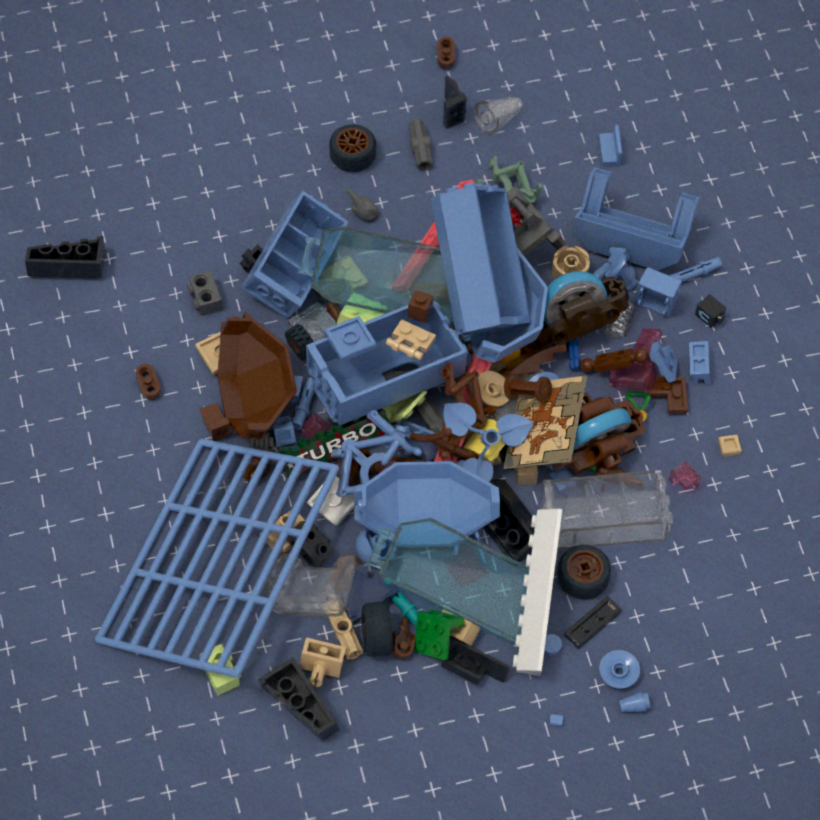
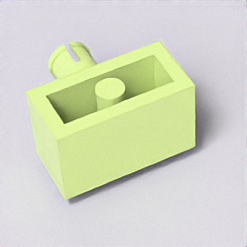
M222 644L214 647L208 663L217 664L224 650ZM231 655L225 667L234 669L235 667H233L231 661L233 660ZM205 670L217 696L240 686L239 678Z

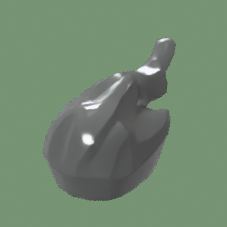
M346 188V193L356 205V207L351 205L354 214L362 221H373L378 213L375 203L366 196L360 198L351 189Z

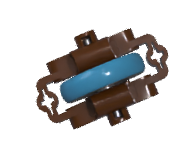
M584 393L571 462L551 464L552 467L558 471L571 467L573 473L578 474L602 463L605 464L607 470L618 466L623 462L620 456L635 450L637 447L634 440L644 433L641 411L635 409L632 403L627 400L614 404L609 396L606 398L600 397L592 401L588 393Z

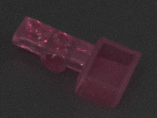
M643 328L633 348V352L639 348H644L650 353L651 345L660 341L662 336L661 329ZM649 355L645 363L633 361L631 367L614 369L609 377L610 385L617 388L649 391L657 375L655 365Z

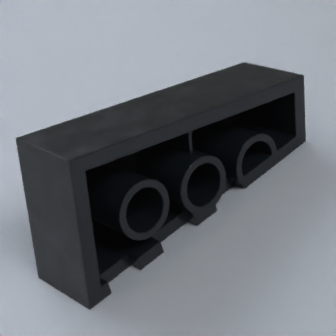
M99 236L96 240L89 241L88 238L80 239V242L70 244L69 241H66L56 246L47 244L27 247L25 258L27 276L102 278L105 257L104 236Z
M293 657L258 679L261 687L321 741H324L340 730L337 722Z

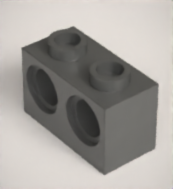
M211 271L189 276L190 284L187 287L189 294L194 295L193 304L195 310L199 309L201 316L223 310L222 300Z

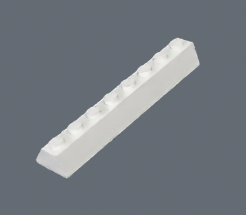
M562 509L537 510V516H532L531 527H535L534 535H530L528 547H532V554H527L526 567H530L529 575L525 574L523 586L527 587L526 595L522 594L521 599L524 615L519 614L518 626L522 627L521 635L517 634L515 647H519V653L514 655L513 667H517L516 673L541 675Z

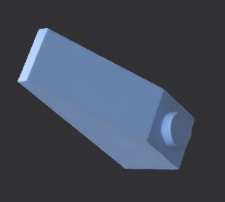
M402 419L400 422L396 421L391 425L394 429H396L397 425L408 429L405 436L406 441L411 446H416L422 451L421 455L417 457L427 462L436 458L439 449L437 445L431 442L413 441L410 438L412 433L428 435L435 434V432L405 419Z

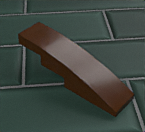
M551 344L526 352L502 368L499 374H524L540 371L539 363L553 361V353L567 351L566 344Z

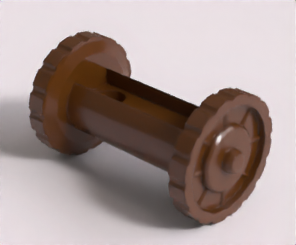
M509 374L504 382V393L508 399H516L519 394L534 395L539 402L545 403L552 394V383L548 377H540L537 382L520 380L517 374Z

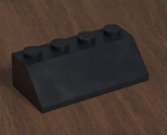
M491 479L489 483L499 488L500 517L485 525L484 529L511 565H515L527 558V554H532V547H528L530 535H534L535 527H531L532 515L505 479Z

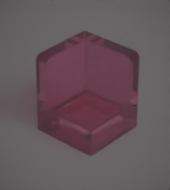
M314 413L304 422L302 434L309 439L315 436L316 432L320 430L326 431L332 427Z
M687 461L673 469L669 477V481L673 486L680 483L684 489L692 485L694 488H697L701 477Z

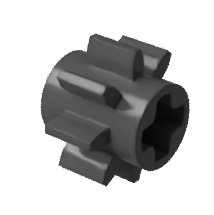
M269 432L262 440H251V447H255V449L269 451V447L274 446V437H269Z

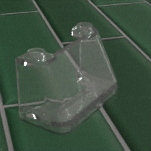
M282 554L269 574L264 585L268 598L289 554ZM355 555L341 556L337 561L338 568L304 567L302 560L297 556L272 610L281 615L329 617L343 615L347 608L357 569Z

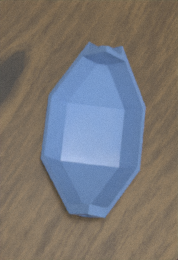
M518 248L531 323L497 331L481 332L471 336L470 346L475 356L494 363L536 340L543 329L548 287Z
M452 461L395 462L354 491L355 521L397 547L453 546L500 517L499 488Z

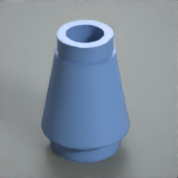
M641 691L623 700H619L622 712H646V709L651 708L647 692L642 693Z

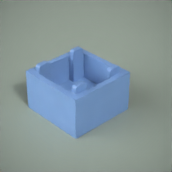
M647 267L638 283L635 304L669 318L677 303L682 281Z

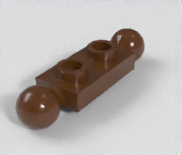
M639 348L635 352H633V349L602 353L596 355L594 361L590 358L583 359L580 362V369L584 373H590L595 369L596 373L631 367L633 361L645 363L649 358V353L644 348Z

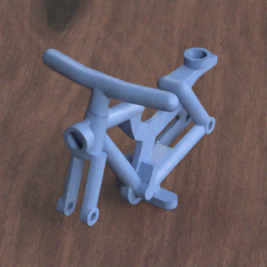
M376 410L368 412L367 418L375 423L386 436L357 442L347 439L342 443L341 449L336 448L332 451L331 457L342 458L336 495L343 497L354 494L355 490L370 481L368 472L371 465L381 461L382 466H387L399 446L404 449L399 457L408 458L413 454L416 456L421 455L422 451L420 448L411 446L406 441L405 436L408 429L397 425L396 429H394ZM393 442L386 453L373 454L368 458L359 450ZM353 458L361 466V484L348 487Z

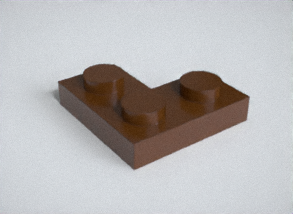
M647 377V393L651 397H667L668 414H687L685 377H676V380L668 383L665 377Z

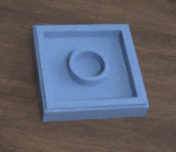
M360 316L324 329L325 336L341 362L377 348L375 340Z

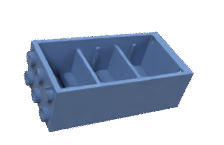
M302 191L287 207L241 289L287 319L303 304L348 221L342 218L340 214L329 209L326 204L319 202L312 195Z

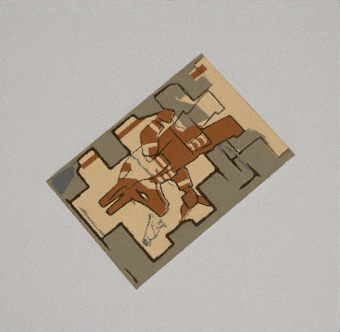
M587 376L551 380L552 394L545 403L539 402L534 395L519 394L515 414L529 419L533 422V425L526 439L520 445L508 446L503 469L571 462Z

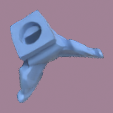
M610 247L609 253L611 256L607 260L610 268L605 272V278L613 276L625 282L627 291L633 289L639 281L635 279L634 268L628 267L627 261L631 257L626 248Z

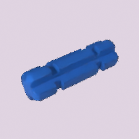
M576 338L568 342L569 368L571 371L580 370L579 339Z

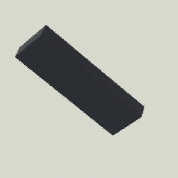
M606 596L564 633V636L579 649L621 613L622 609L610 597Z

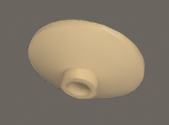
M494 371L481 373L478 380L482 401L487 405L496 407L507 403L509 399L504 393V382L506 379Z

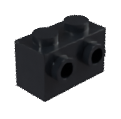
M300 521L294 528L301 530L305 521ZM313 523L299 555L309 566L320 567L334 548L330 545L329 539L318 532V527ZM288 535L286 540L293 547L298 537Z

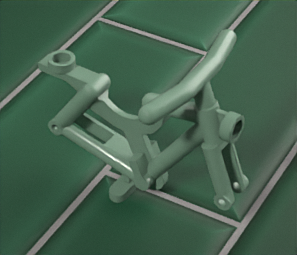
M493 156V159L489 160L488 169L492 170L493 182L501 181L504 188H506V192L513 188L509 178L516 176L520 187L519 191L532 205L537 203L542 183H538L536 189L530 187L524 162L518 161L517 164L499 169L497 166V156ZM478 179L476 184H484V181Z

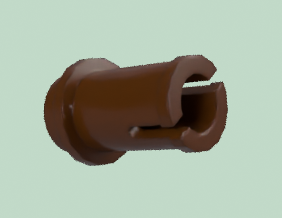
M332 301L326 305V312L330 313L337 325L341 313L340 305Z

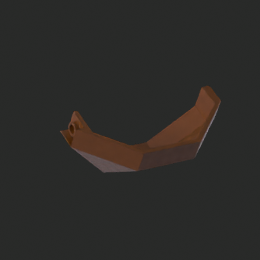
M244 312L242 318L228 317L226 322H221L217 378L225 418L227 417L230 427L243 440H262L297 393L288 346L246 312Z

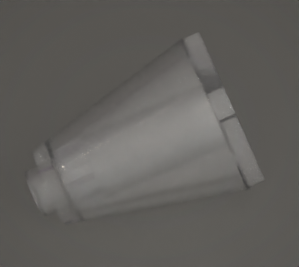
M516 96L480 101L475 104L473 111L476 110L474 120L481 132L489 133L488 135L495 134L522 111L523 103Z

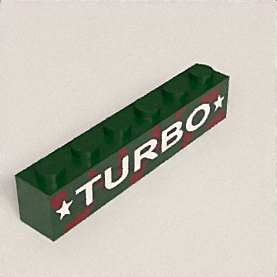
M377 410L378 414L389 423L385 410ZM365 415L343 425L335 423L331 429L326 431L320 430L309 439H300L296 445L285 446L278 453L326 462L333 459L331 457L332 451L336 448L341 449L342 443L347 439L357 442L385 435V433ZM286 463L282 471L285 477L289 478L295 464ZM303 466L300 473L311 469V467Z

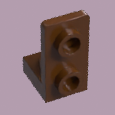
M218 403L200 408V413L213 441L231 435L230 423L227 417H223Z

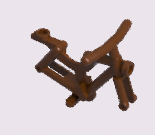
M447 363L446 367L441 371L442 378L446 379L445 393L454 396L457 403H465L461 389L467 385L470 406L476 413V421L471 427L483 428L487 422L485 415L495 414L497 408L496 406L483 407L478 380L479 372H466L462 377L454 381L453 363ZM443 422L442 430L435 434L423 435L412 433L410 435L413 441L431 442L440 448V458H450L451 454L464 461L470 458H476L477 460L479 458L478 454H473L455 445L471 432L469 429L464 436L453 435L449 438L452 430L447 428L445 422Z

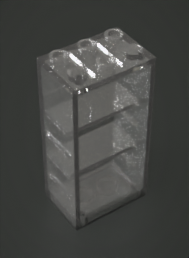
M661 470L543 480L541 494L542 509H562L557 550L570 549L573 546L582 544L598 547L665 541L668 533L671 532L670 524H673L672 512L668 511V506H670L669 495H665L666 480L665 477H662Z

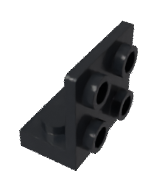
M449 75L445 76L444 98L446 101L444 102L443 125L446 129L465 121L467 102L466 95L458 89L456 81L452 80Z

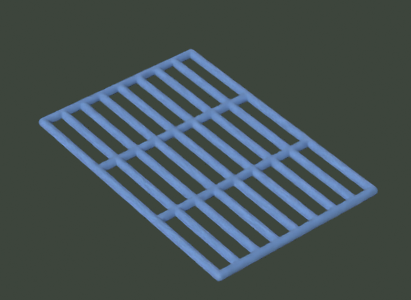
M199 439L97 633L95 642L239 678L334 482L339 466L327 462ZM203 447L212 448L184 504H176L175 501ZM219 451H228L200 508L191 507ZM236 453L245 455L217 511H209L208 508ZM252 457L261 458L234 514H224ZM269 460L278 461L250 519L241 517ZM286 463L295 464L268 521H258ZM303 466L311 467L312 470L285 525H276L275 523ZM320 469L329 471L302 529L292 528ZM170 511L179 512L149 571L140 569ZM186 515H195L166 574L157 573ZM203 518L212 519L183 578L174 577ZM219 522H228L229 524L200 582L191 581ZM236 526H246L217 586L209 585L208 582ZM253 529L263 530L234 590L226 589L225 586ZM270 533H280L252 593L242 592ZM288 535L298 537L269 598L259 596ZM136 576L145 578L114 639L105 637ZM152 581L161 582L131 643L123 642L122 639ZM169 584L177 585L178 588L148 647L140 646L139 643ZM186 588L194 589L195 592L165 651L156 650ZM203 592L211 593L212 596L182 656L173 654ZM220 596L229 597L200 659L190 658ZM237 600L246 601L247 603L217 664L208 663ZM254 605H264L235 668L225 667Z

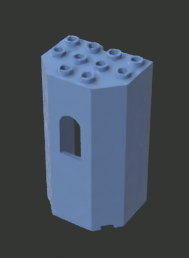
M475 183L463 185V188L446 189L445 193L437 194L436 197L431 199L454 326L458 335H473L531 323L506 188H499L498 185H475Z
M434 300L433 310L426 324L408 318V305L363 322L375 340L377 348L341 362L327 337L306 345L307 370L309 375H312L315 393L332 422H338L339 425L445 383L446 379L442 378L441 371L446 367L447 363H453L454 379L464 375L467 366V347L460 342L457 331L449 328L450 322L448 317L442 314L439 303ZM401 319L436 335V339L428 352L420 351L424 353L422 360L409 358L407 354L401 351L396 352L392 350V347L386 345L388 338L396 340L392 338V333ZM407 364H415L419 367L388 381L382 375L385 372Z

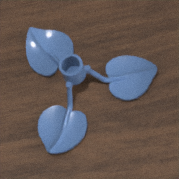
M447 403L443 411L445 425L452 430V434L464 436L468 429L481 434L480 439L485 448L478 460L475 458L467 459L463 463L462 468L487 482H490L493 476V466L490 461H482V458L490 446L498 443L500 435L504 444L511 447L518 446L526 439L533 425L532 421L523 416L507 414L500 417L496 423L497 429L500 432L494 429L483 431L471 427L476 421V413L470 405L465 403Z

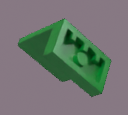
M437 610L417 612L414 651L430 657L447 660L450 630H455V627L464 626V617Z

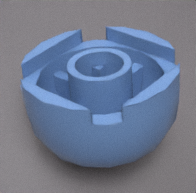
M367 527L356 538L355 548L361 560L369 565H381L394 556L395 545Z

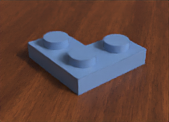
M659 341L653 343L649 353L652 362L657 364L661 376L665 377L668 383L675 381L678 358L669 345L662 347Z

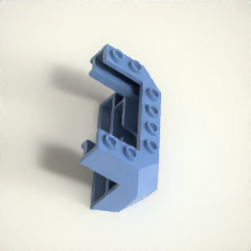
M594 167L590 172L582 207L574 217L572 229L585 248L606 256H611L609 253L610 247L626 248L631 256L627 262L649 267L657 271L678 263L688 240L700 197L682 193L678 200L672 225L670 226L603 206L612 172Z

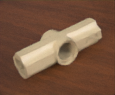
M331 600L324 605V610L334 630L335 638L341 646L346 647V659L353 660L363 654V650L352 628V622L347 617L341 601ZM347 628L346 631H340L339 629Z

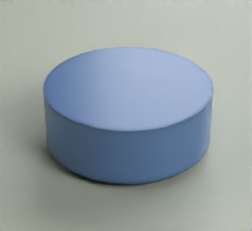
M554 634L546 635L544 653L550 656L558 654L562 647L561 639Z

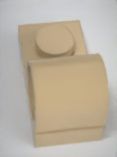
M445 609L442 610V612L455 615ZM464 619V626L455 627V630H450V635L472 646L481 628Z

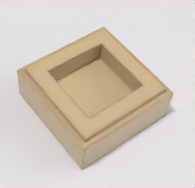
M738 435L718 437L722 457L741 454L742 450Z

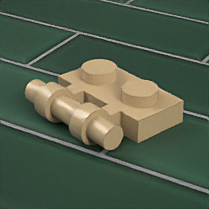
M401 319L392 333V338L396 340L388 338L386 345L392 347V350L396 352L401 351L407 354L409 358L422 360L424 353L420 351L427 353L434 343L436 335Z

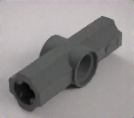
M413 119V121L409 122L412 154L414 153L417 169L425 171L432 167L430 139L426 134L424 121Z
M424 400L419 406H416V411L424 421L426 429L435 433L442 430L443 415L439 414L430 400Z

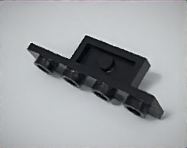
M452 636L449 639L448 659L443 660L441 667L478 685L485 674L500 682H504L510 669L509 665Z

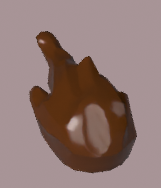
M406 617L402 619L399 635L395 631L393 632L392 653L399 659L410 657L416 642L415 634H412L411 638H409L408 618Z

